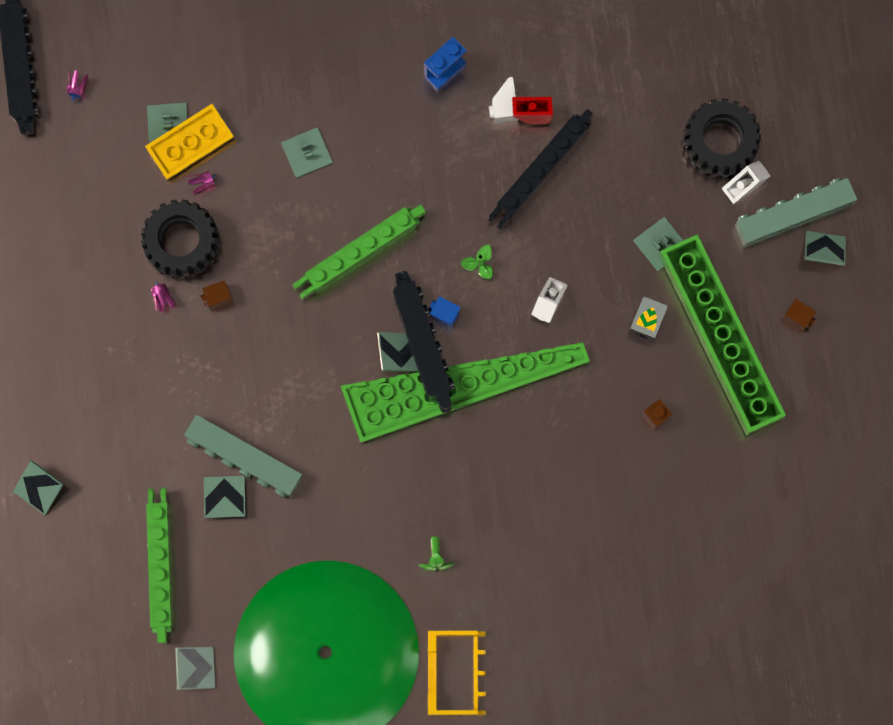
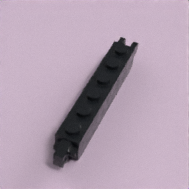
M5 0V4L0 5V34L9 115L13 121L18 123L21 135L34 134V121H37L36 114H39L38 102H35L34 95H37V87L32 81V76H35L34 65L30 63L33 51L31 45H28L31 33L30 28L26 27V20H29L27 8H24L19 0Z
M587 109L581 116L576 114V116L573 115L499 200L496 208L488 217L490 222L495 220L501 212L505 215L497 226L501 230L509 220L512 221L587 135L588 129L591 126L588 122L594 113Z
M407 271L396 273L397 286L393 290V298L427 399L431 402L437 401L441 412L448 414L452 409L450 397H452V389H455L452 378H447L445 371H448V366L445 359L441 360L439 353L442 352L439 340L435 341L433 335L436 334L433 322H428L427 316H430L427 305L422 304L421 298H424L421 287H416L415 281L411 280Z

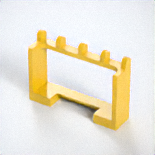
M428 631V715H486L485 710L478 711V696H486V692H478V675H486V671H478V655H486V650H478V636H486V632ZM436 636H473L474 710H437Z

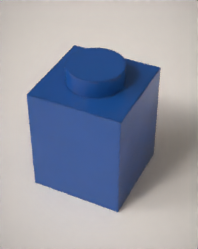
M439 296L437 301H432L428 310L430 311V318L452 328L461 311V307Z

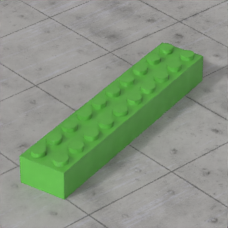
M698 234L661 250L659 257L745 435L748 436L783 420L786 414Z

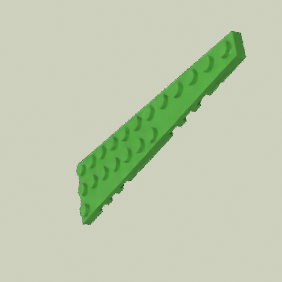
M583 342L536 352L520 353L508 357L504 356L497 359L448 366V371L445 372L447 378H452L455 389H452V397H450L451 411L590 363ZM419 372L341 385L361 443L446 414L441 412L437 401L431 402L427 399Z

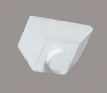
M513 77L507 79L493 97L492 106H489L490 118H494L495 124L518 121V119L513 117L512 97H516Z
M756 161L746 166L722 190L731 202L735 204L762 185L771 175L760 161Z
M549 277L531 315L541 321L550 323L568 285Z

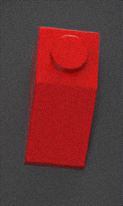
M512 97L513 117L530 125L550 124L553 117L552 97Z

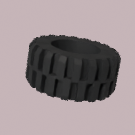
M722 98L721 102H717V99L710 100L709 104L703 103L698 110L695 109L691 114L683 134V148L686 149V158L691 159L690 164L694 168H700L699 172L703 175L707 172L711 178H716L717 175L721 176V179L728 178V175L734 177L753 162L761 142V134H759L760 125L755 122V115L748 113L749 108L745 105L741 108L738 106L739 102L735 100L733 103H728V99ZM716 123L731 126L740 137L738 149L731 154L725 155L711 151L703 140L705 129Z
M184 199L181 202L170 200L171 204L168 205L164 202L159 205V210L153 209L150 212L151 217L146 218L144 221L145 228L141 230V244L150 264L159 273L166 274L169 278L178 277L179 280H185L186 276H190V278L197 277L196 273L207 271L206 267L214 263L213 258L219 252L220 238L215 221L205 208H201L195 202L191 204L188 200ZM187 223L193 225L199 233L197 247L191 253L184 256L169 255L162 245V238L165 232L175 224Z

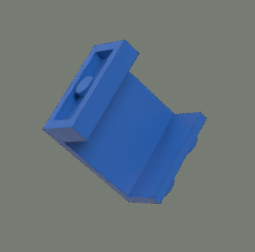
M452 37L424 62V77L437 91L467 65V62L461 57L467 50Z

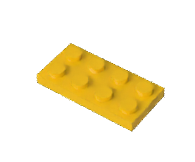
M210 104L146 145L145 148L166 180H169L232 140L234 136L213 104Z

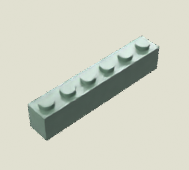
M837 178L830 182L831 185L826 187L819 185L808 194L802 192L793 196L794 199L790 201L784 199L775 203V206L772 208L763 207L756 211L757 214L751 216L745 214L739 217L735 228L743 247L854 205L857 197L849 179L842 180Z
M197 414L184 434L185 438L188 439L186 443L195 448L198 446L204 448L205 454L212 458H215V456L223 459L222 463L230 468L236 466L240 469L239 473L247 478H250V476L257 478V483L265 488H268V486L276 489L274 493L283 498L286 495L291 498L303 478L301 473Z

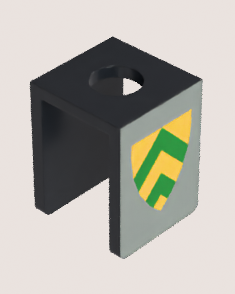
M643 297L629 334L653 343L667 310V305Z

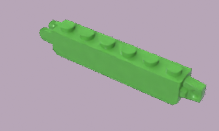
M422 205L413 210L410 207L407 209L404 207L305 272V276L296 281L292 286L297 289L307 282L310 283L311 287L300 294L301 299L307 298L314 292H322L417 228L416 225L420 223L418 219L425 215L426 211Z
M166 487L161 488L160 491L161 503H154L155 491L153 488H149L148 503L146 504L150 627L153 633H157L159 644L167 643V632H172L174 627L170 506L167 503Z

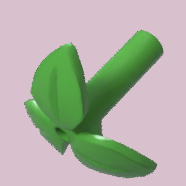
M489 244L483 246L478 251L476 259L473 257L463 259L461 266L469 271L479 267V275L485 279H491L493 277V269L491 266L484 264V262L491 259V246Z
M432 537V556L429 565L419 564V567L428 571H435L436 569L442 571L453 566L455 562L444 563L440 555L439 537Z

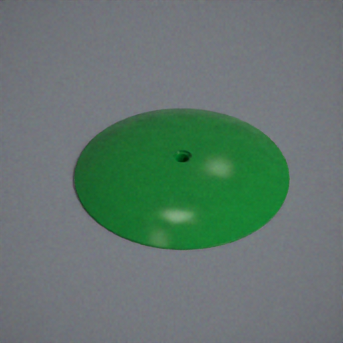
M314 561L300 564L287 569L267 582L246 607L239 622L234 643V665L241 692L253 712L266 725H386L399 712L407 700L415 682L419 663V644L415 624L407 606L398 593L387 582L371 571L340 561ZM329 647L332 654L329 658L321 657L320 651L322 648Z

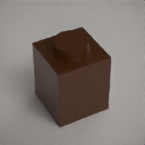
M225 280L202 288L204 293L200 295L204 306L208 305L210 311L233 303Z
M795 299L782 319L803 332L806 327L810 329L816 319L813 316L816 311Z
M658 399L643 411L642 416L656 430L671 418L672 413Z

